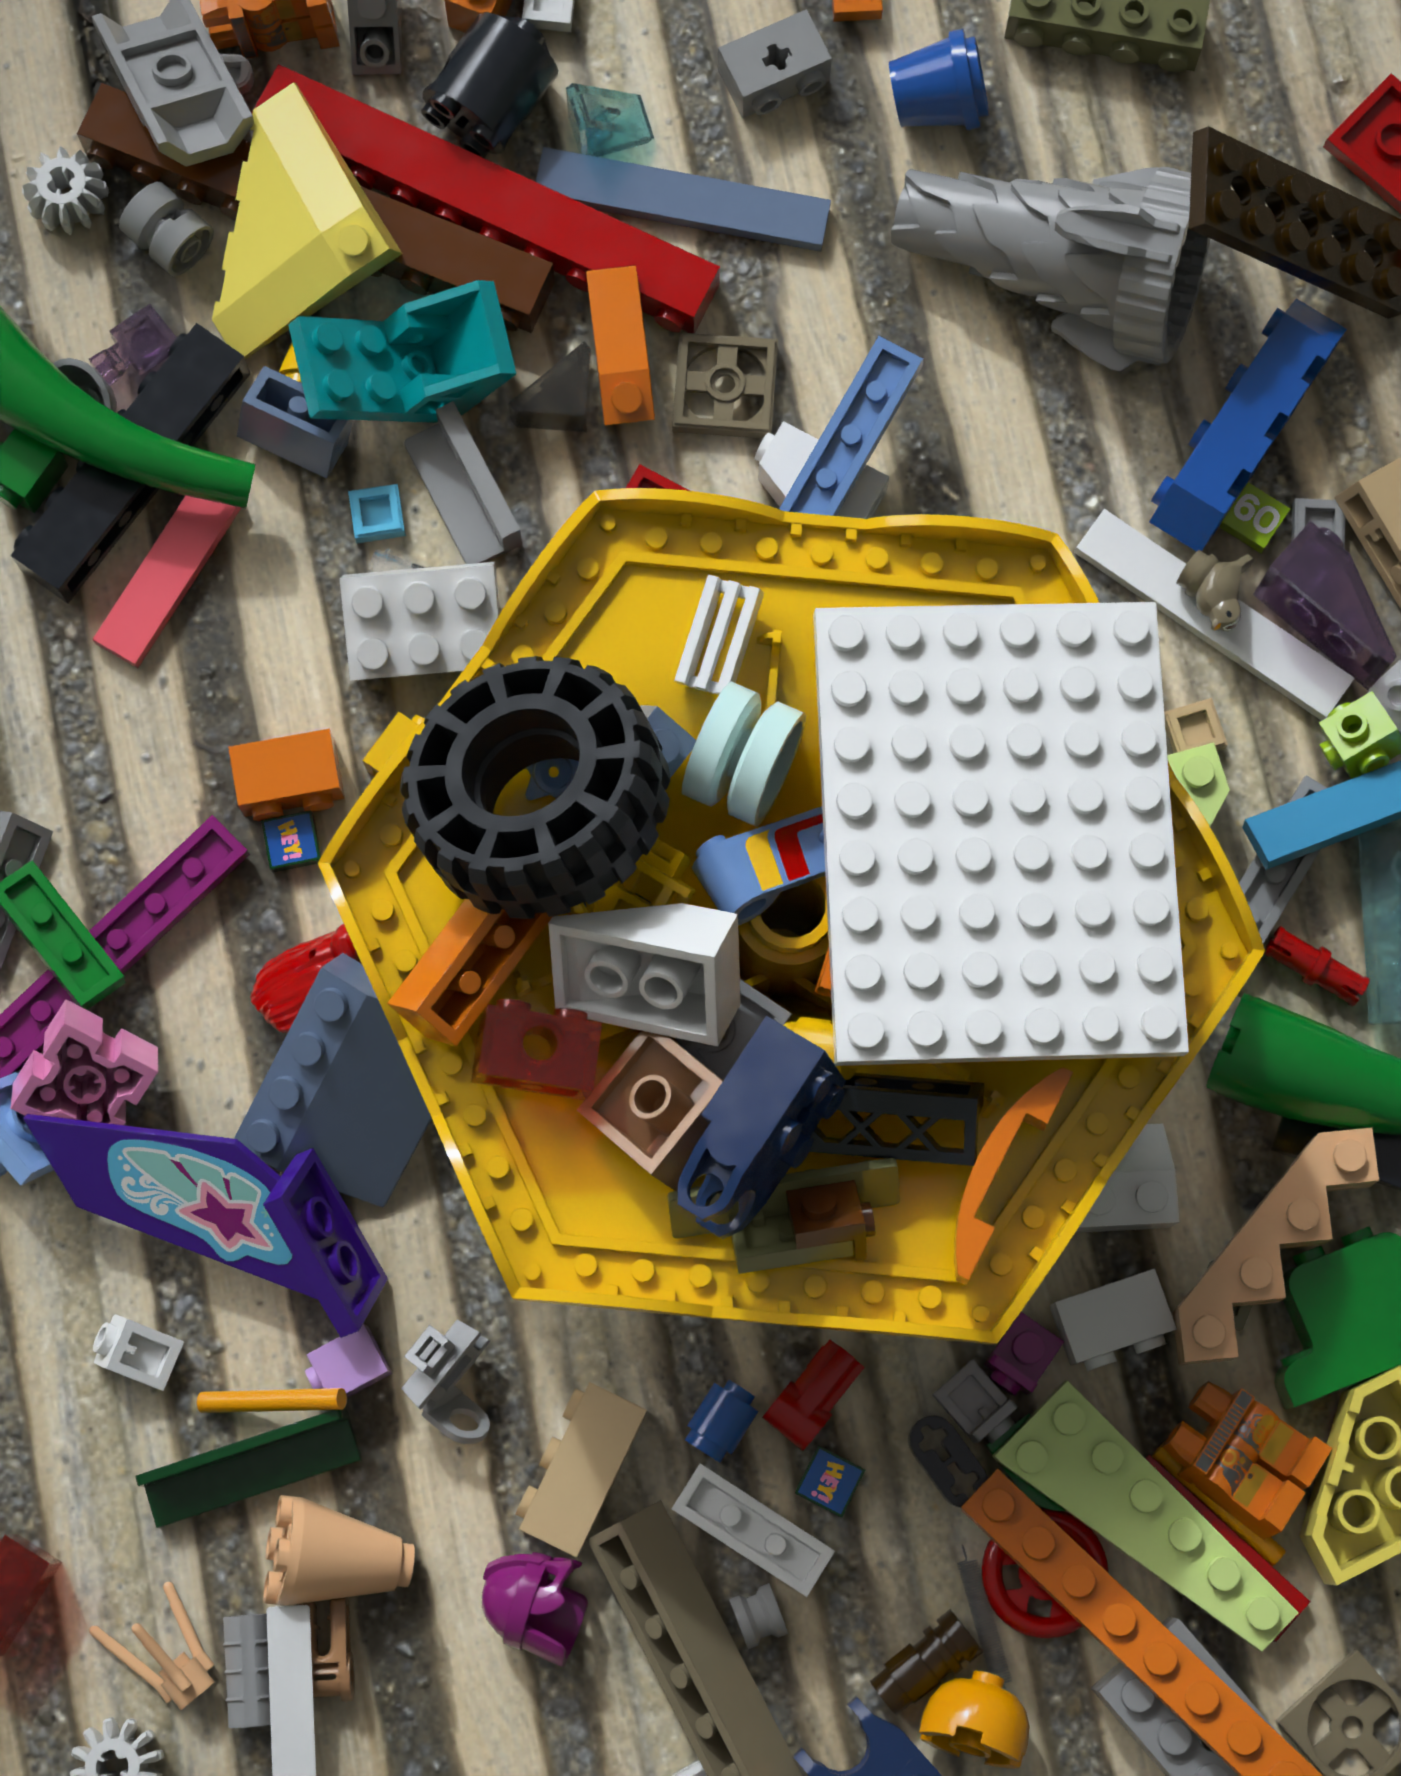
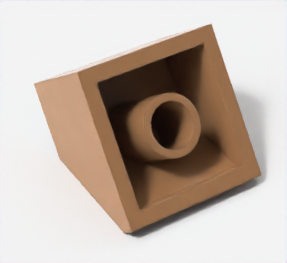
M640 1031L577 1111L648 1173L674 1191H678L680 1175L695 1145L709 1125L701 1114L722 1084L723 1079L671 1037Z

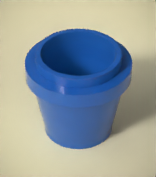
M964 28L949 31V37L889 61L893 96L901 128L910 126H965L966 130L981 128L980 117L989 116L975 36L966 38Z

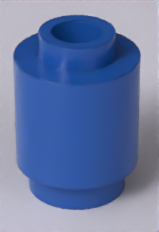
M731 1380L727 1381L724 1388L714 1383L687 1426L691 1430L686 1436L685 1441L720 1463L727 1452L732 1455L759 1411L750 1406L755 1396Z

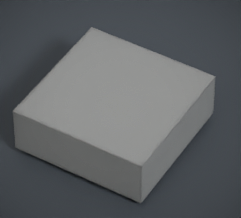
M1295 498L1292 503L1291 551L1341 554L1344 550L1345 515L1336 500Z

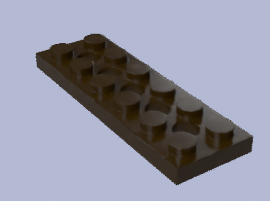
M1208 126L1193 132L1189 212L1190 230L1389 319L1401 315L1400 218Z

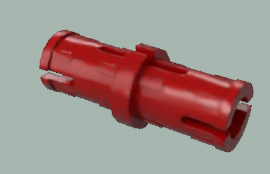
M1279 926L1274 932L1276 937L1275 939L1270 938L1265 947L1264 955L1272 957L1302 975L1301 981L1310 987L1315 983L1346 1001L1352 1007L1358 1003L1360 998L1357 995L1358 993L1360 995L1364 994L1370 982L1368 977L1360 975L1333 959L1331 951L1322 946L1317 949L1286 931L1284 927Z

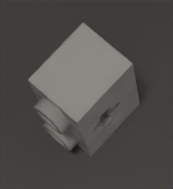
M807 9L718 47V71L742 118L754 113L757 115L770 113L778 108L782 101L797 94L801 96L811 95L820 90L830 80L832 58Z

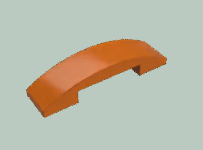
M1062 1067L1030 1088L1002 1117L979 1153L970 1173L956 1221L954 1238L956 1281L967 1285L995 1227L975 1218V1215L1022 1122L1024 1121L1044 1132L1073 1074L1072 1071Z

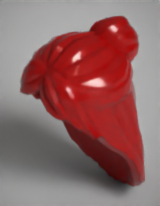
M342 924L336 931L300 943L267 961L256 975V983L253 985V991L250 995L251 1003L263 1015L266 1022L271 1024L278 1032H289L321 967L342 953L361 963L345 925Z

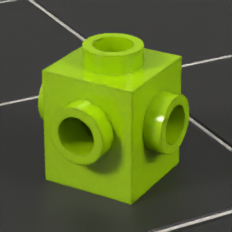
M1373 691L1352 703L1347 702L1337 706L1328 714L1326 719L1319 722L1326 741L1319 744L1320 749L1334 771L1343 766L1351 779L1387 766L1389 760L1401 754V735Z

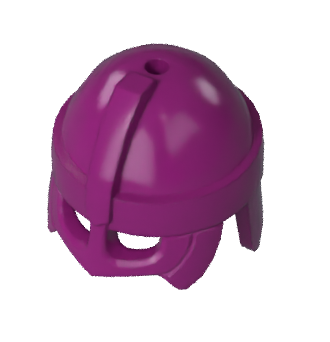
M533 1552L532 1554L502 1556L488 1563L483 1579L486 1581L481 1596L482 1609L487 1622L503 1638V1644L520 1651L526 1650L560 1667L565 1666L580 1631L588 1607V1600L583 1594L563 1586V1583L573 1570L582 1566V1562L569 1558L553 1559L551 1556ZM550 1574L555 1575L554 1581L549 1579Z

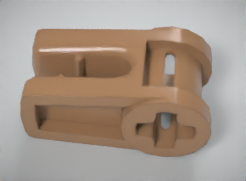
M348 1597L332 1599L330 1601V1615L327 1616V1620L330 1621L331 1648L325 1656H321L318 1650V1631L321 1627L317 1625L316 1603L297 1604L310 1607L313 1698L340 1696L342 1702L353 1701L355 1673L353 1654L351 1652ZM316 1676H337L334 1680H314Z

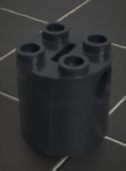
M489 12L479 14L448 56L447 62L438 78L424 89L423 99L426 104L421 110L424 118L439 129L449 128L453 133L462 138L460 144L465 150L485 158L488 153L495 155L503 153L516 127L529 117L558 76V67L548 51L544 35L533 24L520 17L499 16Z

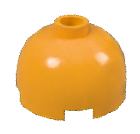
M973 1671L971 1679L954 1678L943 1683L929 1698L922 1714L919 1733L921 1734L920 1739L923 1742L951 1755L959 1757L961 1751L973 1756L986 1758L985 1765L1014 1769L1020 1768L1023 1756L1026 1754L1030 1726L1027 1712L1019 1699L1014 1694L1003 1689L1005 1682L1003 1678L984 1671Z

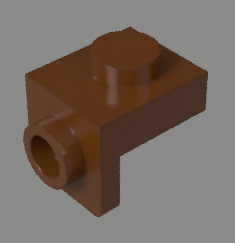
M855 1180L786 1191L787 1208L797 1249L853 1241L855 1261L867 1259L866 1237L876 1235L875 1222L870 1201L860 1203Z

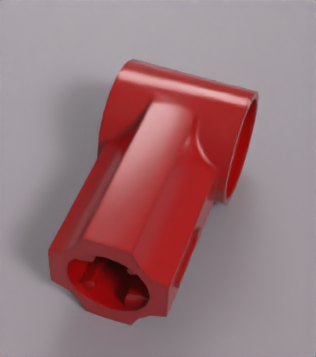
M829 1339L807 1364V1368L796 1382L790 1381L762 1418L800 1450L804 1451L832 1416L831 1409L865 1367L845 1349Z

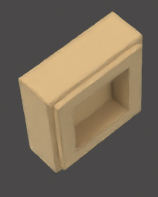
M1212 698L1164 712L1165 729L1174 753L1213 742L1217 751L1227 747L1228 743Z

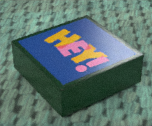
M311 810L261 820L269 866L272 873L318 864L321 852L314 815Z
M818 1445L794 1494L842 1518L866 1470Z

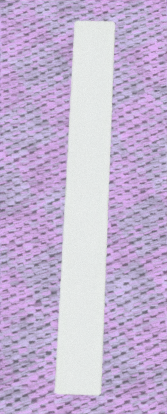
M308 1605L268 1607L266 1613L272 1776H316L310 1607Z

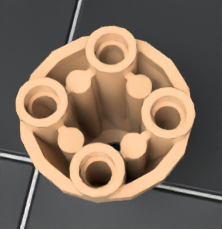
M280 1495L275 1521L276 1527L279 1528L270 1527L267 1538L266 1560H273V1571H268L266 1575L263 1603L287 1606L395 1591L396 1586H409L414 1567V1544L402 1543V1538L307 1499Z

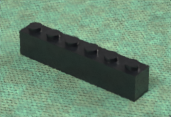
M198 323L193 326L188 334L182 333L174 340L168 351L169 358L157 372L151 371L146 375L138 388L137 398L127 410L121 409L117 412V414L136 425L192 447L251 374L244 355ZM78 461L76 466L77 473L65 487H58L50 495L45 504V513L34 526L29 525L22 530L15 540L14 551L10 556L21 571L69 604L159 488L129 480Z

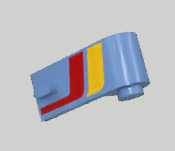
M822 806L727 839L724 835H718L703 843L695 853L697 859L692 865V870L717 909L738 914V925H742L764 912L774 902L780 892L826 876Z

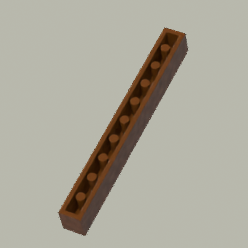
M101 83L77 132L88 159L105 169H113L116 166L129 171L133 178L144 185L162 182L168 188L175 190V193L185 201L195 205H202L203 202L220 208V211L225 216L236 221L240 201L235 199L243 161H248L251 142L243 139L233 153L186 167L159 152L147 127L142 125L126 92ZM361 187L403 253L371 276L381 277L382 274L400 280V284L404 288L419 295H426L427 292L436 294L476 280L494 281L506 330L517 331L519 328L532 333L555 283L553 263Z

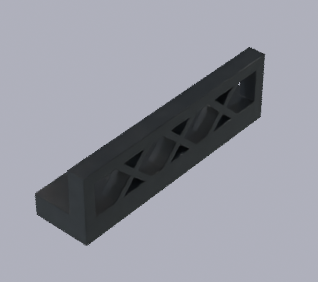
M855 1072L852 1078L846 1080L842 1087L845 1090V1094L837 1109L855 1127L842 1138L827 1137L818 1127L815 1128L810 1136L813 1138V1144L809 1152L974 1166L977 1160L978 1119L984 1103V1083ZM857 1112H867L870 1114L863 1119ZM882 1114L897 1115L912 1132L899 1143L884 1142L869 1125ZM913 1116L927 1117V1119L920 1124ZM939 1119L964 1120V1149L941 1147L926 1130ZM861 1133L866 1140H856L854 1138ZM917 1138H919V1140L924 1145H915L911 1143Z

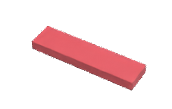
M185 496L92 640L95 644L134 667L139 668L241 510V507Z

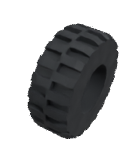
M538 656L518 658V663L507 666L499 663L483 670V675L469 683L464 680L450 691L451 696L441 706L436 704L425 717V727L421 734H415L406 756L410 761V766L404 767L401 776L400 792L405 798L402 806L403 817L406 826L414 836V842L445 885L460 899H469L475 908L490 914H500L503 909L510 918L518 919L535 918V913H547L549 917L571 912V907L583 902H587L590 905L606 896L604 891L618 881L622 884L637 869L635 863L641 855H648L659 836L656 830L657 823H663L669 807L670 798L665 791L670 784L669 766L662 754L663 748L634 695L625 685L615 683L612 675L603 669L587 665L583 669L579 660L554 657L553 661H544L542 657ZM565 758L579 761L578 768L569 786L549 805L535 812L520 816L493 814L501 791L523 769L548 759Z

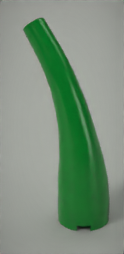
M0 306L1 422L74 459L126 479L176 494L246 509L256 464L202 450L163 437L136 425L99 403L71 382L33 344L16 322Z
M1246 993L1243 994L1230 1022V1028L1221 1050L1219 1049L1207 1080V1088L1244 1105L1292 1120L1350 1130L1372 1128L1374 1133L1401 1135V1058L1373 1048L1334 1028Z

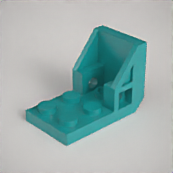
M476 280L405 303L384 321L298 316L288 325L310 419L437 423L436 409L453 401L462 416L517 374L494 281Z

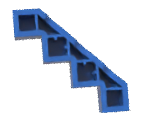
M1297 298L1286 312L1277 308L1261 333L1268 337L1250 366L1247 367L1241 363L1225 387L1231 395L1212 424L1204 419L1188 443L1190 447L1194 448L1191 456L1175 480L1169 476L1165 477L1151 499V502L1158 505V508L1149 522L1196 552L1198 550L1203 551L1236 498L1253 476L1272 443L1289 421L1308 388L1325 366L1347 329Z

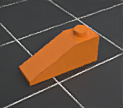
M636 265L586 271L604 425L655 420Z

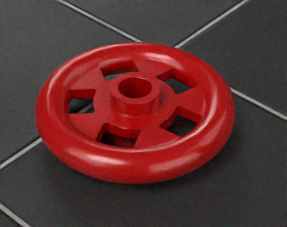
M1040 1508L1109 1573L1103 1546L1090 1528L1065 1511ZM992 1539L989 1540L982 1559V1584H984L983 1589H985L984 1592L987 1594L986 1597H988L987 1600L990 1602V1606L1005 1624L1024 1635L1046 1639L1066 1636L1083 1627L1020 1566L1018 1568V1577L1021 1587L1006 1590L1003 1582V1565L1017 1563ZM1030 1596L1039 1600H1051L1049 1617L1036 1616L1026 1612Z

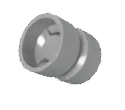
M154 182L139 191L130 200L119 220L121 232L140 249H149L151 259L170 276H179L192 268L203 257L214 235L213 228L194 210L184 209L183 201L162 182Z

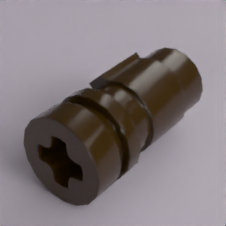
M951 1609L936 1620L939 1624L936 1628L933 1629L929 1625L923 1630L925 1637L915 1645L909 1643L884 1664L886 1668L870 1680L874 1689L896 1716L910 1704H915L929 1693L951 1671L955 1674L959 1673L963 1669L961 1665L963 1661L967 1660L971 1663L984 1652Z

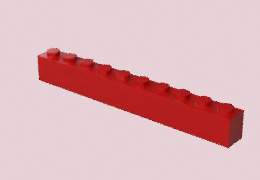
M280 64L277 65L254 109L293 82L296 83L361 187L369 190L375 188L388 194L391 199L421 209L431 215L553 263L555 272L566 276V280L571 285L585 292H588L586 271L636 265L642 312L653 316L657 324L671 332L679 333L681 330L687 333L696 332L720 286V266Z

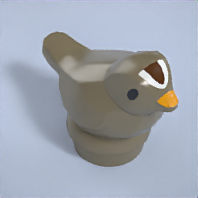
M1198 550L1179 575L1176 584L1185 589L1186 595L1196 598L1197 609L1202 615L1209 617L1212 630L1231 631L1240 621L1241 607L1238 602L1241 574L1252 565L1254 558L1246 554L1234 562H1219L1215 555L1210 554L1208 556L1201 550Z

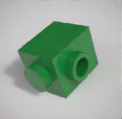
M14 429L5 442H0V501L14 510L19 505H22L35 514L69 466L62 453Z

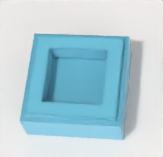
M398 484L348 491L354 536L357 544L406 536Z

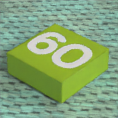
M1248 482L1221 522L1219 528L1259 553H1262L1290 508Z

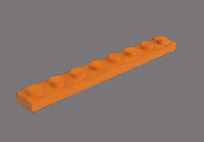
M999 1469L961 1506V1511L1239 1776H1323Z

